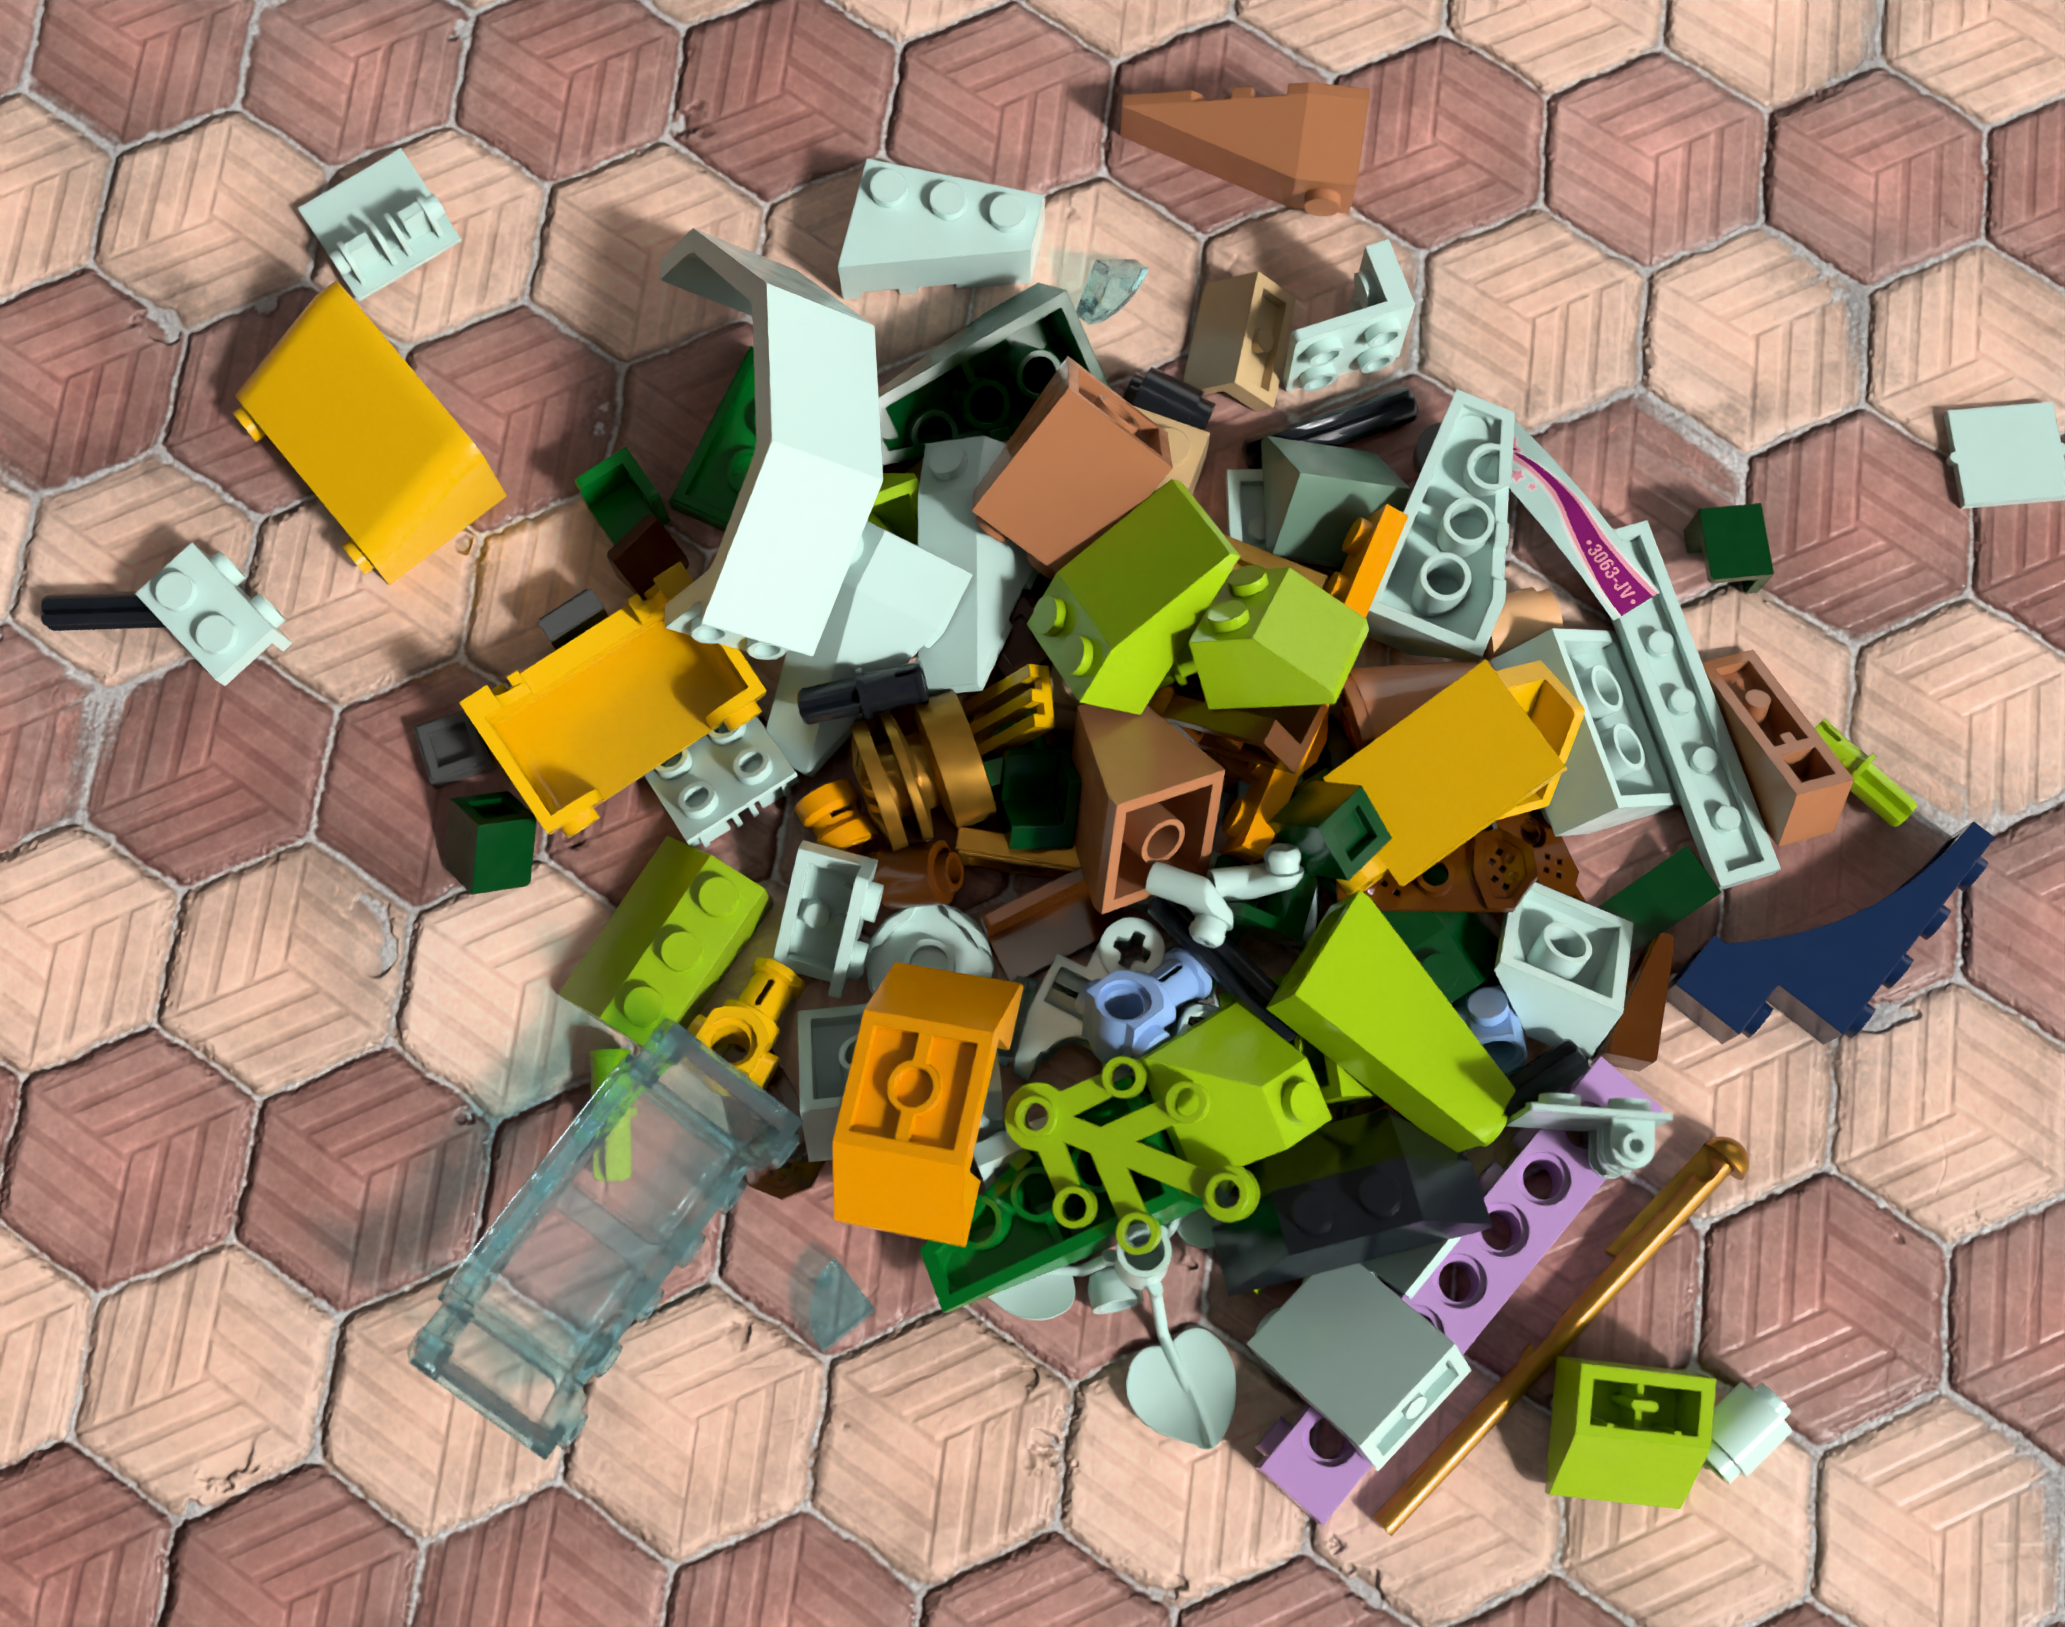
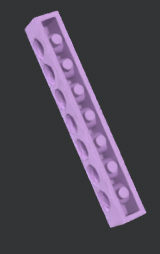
M1599 1057L1589 1064L1590 1069L1586 1074L1557 1092L1581 1096V1107L1608 1106V1099L1637 1098L1651 1101V1112H1662L1664 1109L1603 1057ZM1519 1127L1509 1140L1518 1148L1503 1167H1500L1494 1161L1491 1162L1477 1178L1488 1214L1501 1216L1510 1226L1511 1241L1505 1250L1491 1248L1484 1241L1481 1231L1461 1237L1411 1300L1388 1285V1288L1453 1341L1462 1355L1606 1180L1595 1174L1591 1169L1588 1161V1149L1574 1146L1568 1140L1565 1130ZM1529 1164L1543 1167L1551 1176L1552 1191L1547 1199L1535 1198L1526 1190L1523 1183V1174ZM1447 1264L1461 1267L1469 1277V1293L1461 1302L1448 1299L1439 1287V1274ZM1305 1401L1307 1404L1290 1424L1280 1417L1264 1434L1255 1447L1264 1456L1254 1467L1315 1522L1324 1525L1372 1465L1356 1451L1344 1435L1342 1448L1335 1456L1323 1459L1316 1455L1309 1443V1433L1312 1426L1324 1417Z

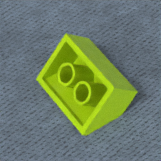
M666 836L558 995L659 1061L667 1064L683 1040L692 1021L702 1012L774 904L765 888L713 855Z

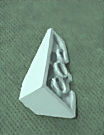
M1456 389L1403 512L1408 515V519L1366 616L1369 627L1366 637L1410 655L1481 660L1506 598V580L1504 578L1506 547L1509 540V524H1507L1509 486L1512 482L1515 412Z
M986 436L925 445L918 490V546L973 574L945 632L930 649L922 646L918 651V660H921L929 696L939 695L952 690L955 693L983 690L1013 627L1009 617L1023 589L1031 590L1039 573L1027 560V551L1010 539L1005 543L995 540L982 530L975 521L977 514L972 511L973 492L1006 445Z
M867 520L813 657L791 650L786 652L766 730L794 769L813 778L852 735L849 725L862 721V713L810 725L805 724L800 716L797 704L798 692L805 687L855 677V669L863 668L864 672L867 673L898 667L899 665L907 664L922 646L930 649L945 632L973 574Z

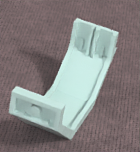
M692 228L660 260V280L753 316L756 447L712 565L701 577L665 604V628L691 635L693 639L701 643H719L746 651L751 657L756 659L776 660L789 650L813 657L883 482L875 326L799 271Z

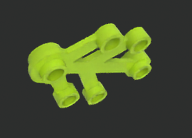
M1125 1056L1115 1057L1107 1062L1102 1073L1063 1091L1051 1084L1038 1082L1019 1088L1007 1103L1005 1125L1015 1143L1024 1149L1038 1151L1056 1193L1053 1201V1214L1061 1225L1067 1228L1085 1227L1095 1219L1098 1212L1097 1198L1091 1190L1081 1186L1066 1143L1091 1153L1119 1219L1116 1228L1118 1244L1127 1253L1141 1255L1151 1252L1158 1246L1162 1235L1158 1220L1153 1215L1147 1213L1129 1169L1200 1197L1205 1210L1213 1218L1223 1222L1245 1219L1256 1209L1260 1198V1189L1256 1178L1247 1169L1236 1165H1226L1210 1171L1138 1142L1179 1122L1191 1124L1205 1118L1209 1112L1211 1102L1207 1090L1202 1085L1189 1081L1179 1082L1169 1089L1166 1098L1102 1127L1078 1118L1076 1115L1113 1096L1133 1098L1140 1094L1145 1088L1147 1074L1144 1066L1138 1060ZM1124 1064L1130 1065L1136 1076L1133 1086L1126 1091L1118 1089L1113 1080L1116 1069ZM1186 1089L1195 1091L1200 1101L1198 1110L1191 1116H1185L1180 1113L1176 1104L1177 1097ZM1035 1104L1044 1106L1048 1113L1047 1123L1040 1130L1033 1129L1027 1121L1028 1110ZM1224 1180L1234 1182L1240 1191L1238 1202L1231 1208L1221 1205L1216 1197V1189ZM1074 1193L1080 1195L1086 1202V1213L1078 1221L1071 1219L1065 1211V1202ZM1134 1220H1142L1150 1229L1149 1241L1142 1247L1134 1245L1128 1237V1227Z

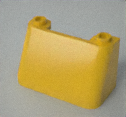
M336 280L314 296L234 395L242 406L233 411V415L256 442L267 436L350 536V539L341 546L360 570L366 575L376 568L389 585L507 496L488 462L473 441Z
M681 561L653 578L656 585L644 593L647 600L643 602L637 593L627 600L628 605L521 673L518 670L507 677L512 685L510 688L507 689L504 684H501L491 690L486 685L459 702L548 835L559 830L563 831L567 839L576 835L600 818L594 808L721 725L725 724L731 733L762 713L756 702L764 697L767 691L739 649L719 643H701L693 639L691 635L665 628V604L694 582Z

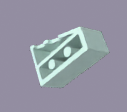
M867 158L837 267L843 300L862 298L863 292L899 289L900 294L919 293L918 287L956 284V289L1031 283L1045 230V195Z

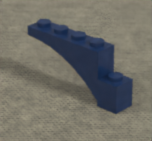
M1973 821L1950 836L1931 859L1892 894L1876 904L1834 923L1793 935L1749 942L1725 943L1714 935L1697 947L1668 984L1666 1001L1721 1044L1726 1043L1741 1033L1750 1038L1773 1011V1007L1766 1003V1000L1821 1044H1826L1844 1034L1851 1039L1873 1016L1876 1008L1868 1002L1881 985L1890 989L1912 965L1914 959L1906 953L1917 938L1921 936L1924 940H1928L1949 917L1951 910L1944 903L1954 890L1958 888L1964 892L1983 873L1989 862L1981 857V855L1995 837Z

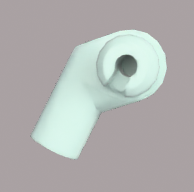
M1277 843L1270 845L1265 850L1264 860L1266 863L1209 869L1207 871V879L1210 880L1225 902L1246 900L1294 888L1301 880L1304 868L1299 865L1301 853L1296 846L1288 843Z
M1159 861L1154 863L1147 877L1146 892L1184 905L1195 916V920L1189 927L1190 935L1194 941L1210 948L1222 945L1226 931H1230L1233 928V912L1210 880Z

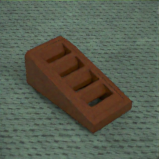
M1660 932L1641 950L1627 980L1623 1014L1595 1050L1592 1061L1603 1057L1614 1067L1638 1072L1657 1061L1675 945L1673 935Z

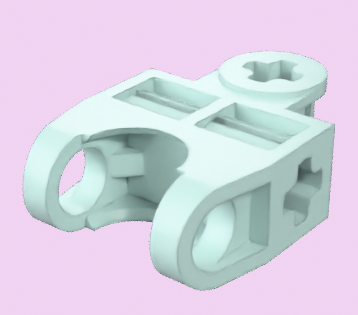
M1135 917L1123 918L1114 922L1102 935L1087 968L1057 953L1029 1008L1015 1058L1013 1074L1030 1081L1042 1059L1049 1061L1058 1050L1067 1046H1082L1091 1050L1089 1040L1082 1035L1083 1016L1074 1008L1077 996L1089 982L1095 979L1102 980L1113 971H1140L1149 974L1163 964L1165 953L1164 941L1154 925L1146 920ZM1134 942L1143 945L1142 957L1147 961L1146 963L1135 961L1130 969L1121 966V953L1117 950L1118 947L1129 950ZM1101 1061L1102 1067L1104 1068L1106 1063ZM1118 1067L1114 1072L1113 1080L1116 1082L1128 1075H1132L1136 1079L1135 1072L1133 1070L1128 1073L1122 1067Z

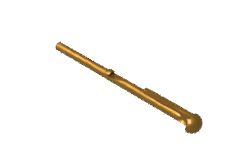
M1720 1136L1706 1141L1700 1150L1608 1246L1605 1254L1614 1259L1565 1310L1544 1342L1536 1350L1533 1349L1530 1343L1523 1348L1521 1357L1516 1364L1372 1516L1388 1534L1393 1536L1557 1360V1356H1561L1729 1175L1738 1180L1745 1178L1749 1170V1156L1745 1148L1737 1140Z

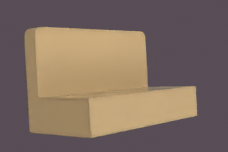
M1259 271L1207 283L1203 287L1183 381L1205 391L1204 395L1225 391L1255 412L1274 408L1296 298Z

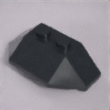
M1388 1108L1324 1124L1287 1150L1245 1165L1244 1168L1253 1174L1259 1185L1260 1198L1256 1209L1251 1215L1239 1221L1223 1222L1216 1220L1211 1230L1227 1292L1230 1297L1492 1229V1223L1472 1161ZM1236 1184L1224 1204L1225 1207H1233L1240 1198V1191Z

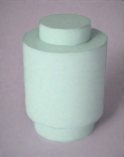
M1740 1382L1714 1408L1711 1449L1704 1464L1728 1485L1739 1475L1747 1478L1792 1433L1791 1428L1784 1420L1791 1413L1790 1409L1763 1383L1760 1382L1752 1389L1745 1383Z

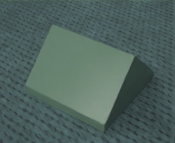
M1266 436L1261 440L1267 552L1294 562L1343 568L1348 554L1342 551V545L1351 526L1359 517L1366 519L1386 504L1401 512L1403 511L1410 488L1375 452Z

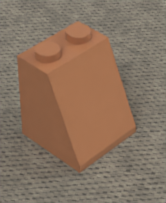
M1068 356L974 490L972 511L977 514L975 521L982 530L995 540L1005 543L1010 539L1027 551L1028 555L1026 557L1029 563L1042 575L1053 580L1060 569L1144 502L1172 470L1168 432Z
M1089 704L1077 706L1071 758L1081 777L1082 785L1073 843L1094 908L1099 913L1104 914L1155 896L1146 892V881L1152 866L1157 861L1207 877L1225 769L1148 705L1141 715Z

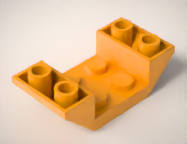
M900 962L893 964L864 1008L832 1141L834 1220L836 1222L966 1248L980 1186V1180L970 1172L971 1162L997 1048L1010 1050L1024 987L1021 983Z

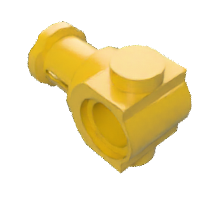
M757 957L751 966L754 975L739 999L726 1000L722 1007L713 1009L708 1017L702 1014L697 1015L683 1037L681 1049L692 1054V1065L700 1068L706 1080L717 1089L726 1092L741 1091L748 1096L752 1089L763 1092L778 1068L780 1057L770 1052L781 1034L776 1023L792 998H799L806 986L804 981L793 970L771 958ZM736 1044L743 1047L748 1054L740 1061L726 1063L720 1061L713 1053L722 1045Z

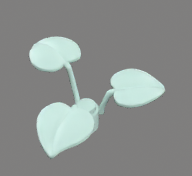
M1218 1186L1216 1197L1219 1203L1224 1206L1230 1193H1226ZM1204 1207L1164 1226L1160 1225L1162 1231L1161 1240L1158 1246L1151 1252L1133 1255L1124 1251L1117 1243L1116 1250L1106 1249L1102 1252V1255L1085 1263H1071L987 1297L996 1306L1018 1318L1035 1321L1052 1319L1064 1314L1072 1306L1075 1298L1073 1277H1084L1107 1266H1114L1118 1277L1124 1284L1134 1289H1147L1150 1295L1157 1337L1161 1346H1152L1140 1351L1129 1367L1126 1392L1135 1415L1145 1426L1156 1433L1203 1450L1215 1448L1225 1435L1233 1416L1236 1400V1376L1232 1359L1222 1342L1206 1329L1192 1328L1186 1330L1172 1341L1162 1295L1163 1287L1160 1283L1165 1277L1170 1263L1172 1247L1169 1238H1171L1175 1231H1177L1185 1243L1192 1247L1201 1249L1216 1247L1211 1229L1217 1219L1213 1218ZM1146 1223L1132 1225L1128 1227V1237L1134 1245L1142 1247L1149 1241L1150 1229Z

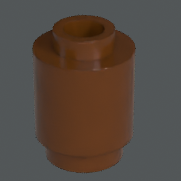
M943 840L908 843L909 846L893 851L891 845H886L878 853H871L868 856L878 860L873 882L884 885L880 904L889 909L947 905L953 901L957 890L963 884L964 869L961 858Z

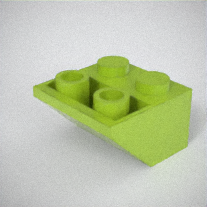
M1557 1356L1545 1493L1555 1496L1681 1509L1711 1449L1716 1379L1686 1370Z

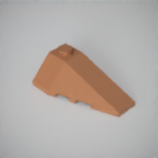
M1304 82L1289 83L1287 95L1255 97V91L1252 86L1232 87V96L1215 100H1206L1201 94L1193 90L1123 95L1120 136L1289 208L1305 209L1308 213L1316 216H1332L1337 213L1349 214L1357 185L1370 88Z

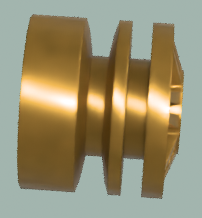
M954 690L929 697L927 702L914 703L913 717L916 733L907 736L903 735L890 712L880 714L887 743L876 747L864 720L849 725L852 734V765L872 822L877 825L887 838L893 851L909 846L901 819L911 815L915 819L923 841L933 839L931 808L942 805L949 820L957 830H959V827H967L997 816L993 794L976 742Z

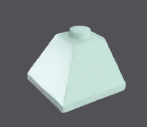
M1536 882L1514 912H1504L1494 971L1528 1037L1552 1047L1564 1039H1570L1579 1047L1587 1061L1590 1059L1623 1014L1634 923Z

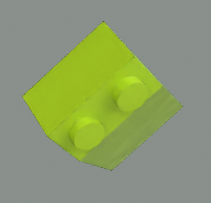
M1171 479L1056 573L1045 594L1035 605L1027 626L1079 703L1141 715L1239 560L1240 555L1181 481Z

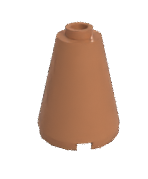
M1484 660L1352 667L1335 704L1343 703V708L1340 710V725L1345 736L1349 738L1354 747V755Z

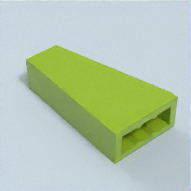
M1359 890L1330 906L1266 1009L1419 1129L1454 1151L1461 1152L1477 1146L1485 1147L1491 1144L1500 1135L1507 1123L1508 1115L1504 1113V1110L1516 1089L1370 897Z

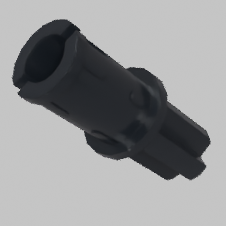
M921 660L913 663L899 665L898 667L867 673L864 672L863 668L855 669V677L802 688L797 694V704L803 722L810 725L864 713L866 719L874 718V712L905 704L929 701V693Z

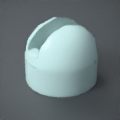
M1107 1266L1090 1275L1087 1288L1094 1314L1123 1311L1137 1306L1144 1301L1142 1290L1134 1289L1124 1284L1118 1277L1114 1266Z

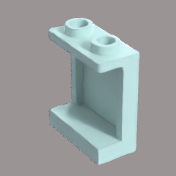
M1360 1263L1304 1277L1302 1286L1281 1308L1270 1311L1261 1320L1256 1334L1247 1343L1268 1371L1284 1380L1341 1432L1356 1451L1377 1471L1383 1467L1471 1371L1453 1341Z

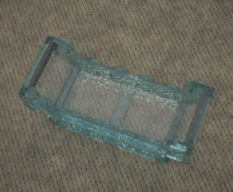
M665 1018L652 1031L649 1036L650 1039L635 1058L628 1054L611 1071L446 1282L437 1298L442 1302V1305L425 1327L423 1326L417 1331L407 1348L408 1359L411 1365L544 1460L548 1458L556 1446L561 1449L567 1448L581 1432L588 1419V1414L582 1410L586 1400V1395L582 1389L592 1374L597 1378H601L612 1367L623 1348V1344L618 1340L634 1319L642 1323L653 1313L665 1293V1290L660 1285L673 1268L677 1265L682 1269L695 1258L706 1240V1236L701 1233L717 1211L722 1215L727 1213L745 1191L747 1182L742 1178L751 1168L755 1172H760L768 1165L774 1169L779 1168L791 1156L800 1141V1136L795 1132L803 1123L801 1118L681 1025L669 1018Z

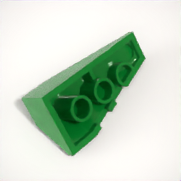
M1128 1075L1114 1083L1118 1089L1126 1091L1133 1086L1135 1077ZM1144 1091L1133 1098L1113 1096L1076 1115V1117L1102 1127L1152 1103ZM1166 1129L1138 1141L1177 1157ZM1066 1143L1081 1186L1091 1190L1098 1201L1097 1215L1089 1225L1081 1228H1067L1056 1220L1053 1214V1201L1056 1193L1038 1151L1023 1149L1009 1162L1011 1167L982 1195H977L966 1248L928 1240L919 1249L943 1313H949L1117 1245L1116 1228L1119 1219L1091 1153ZM1129 1169L1147 1213L1153 1215L1160 1225L1168 1224L1204 1207L1200 1197ZM1074 1193L1067 1198L1065 1202L1067 1215L1077 1221L1085 1215L1086 1202L1080 1195ZM1134 1220L1129 1225V1227L1138 1223L1145 1222H1143L1142 1220Z

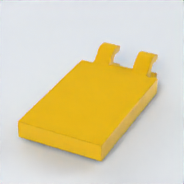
M1486 659L1323 777L1325 782L1361 785L1392 837L1349 881L1336 879L1348 896L1359 890L1364 892L1389 872H1391L1398 884L1404 887L1568 769Z

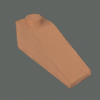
M1754 650L1702 662L1765 829L1775 844L1780 847L1834 832L1854 779Z

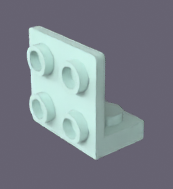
M1389 239L1365 246L1359 272L1354 274L1355 288L1352 299L1347 302L1348 314L1303 327L1291 333L1282 377L1286 392L1302 387L1305 391L1320 390L1331 385L1340 375L1361 369L1362 373H1373L1386 368L1399 357L1415 303Z

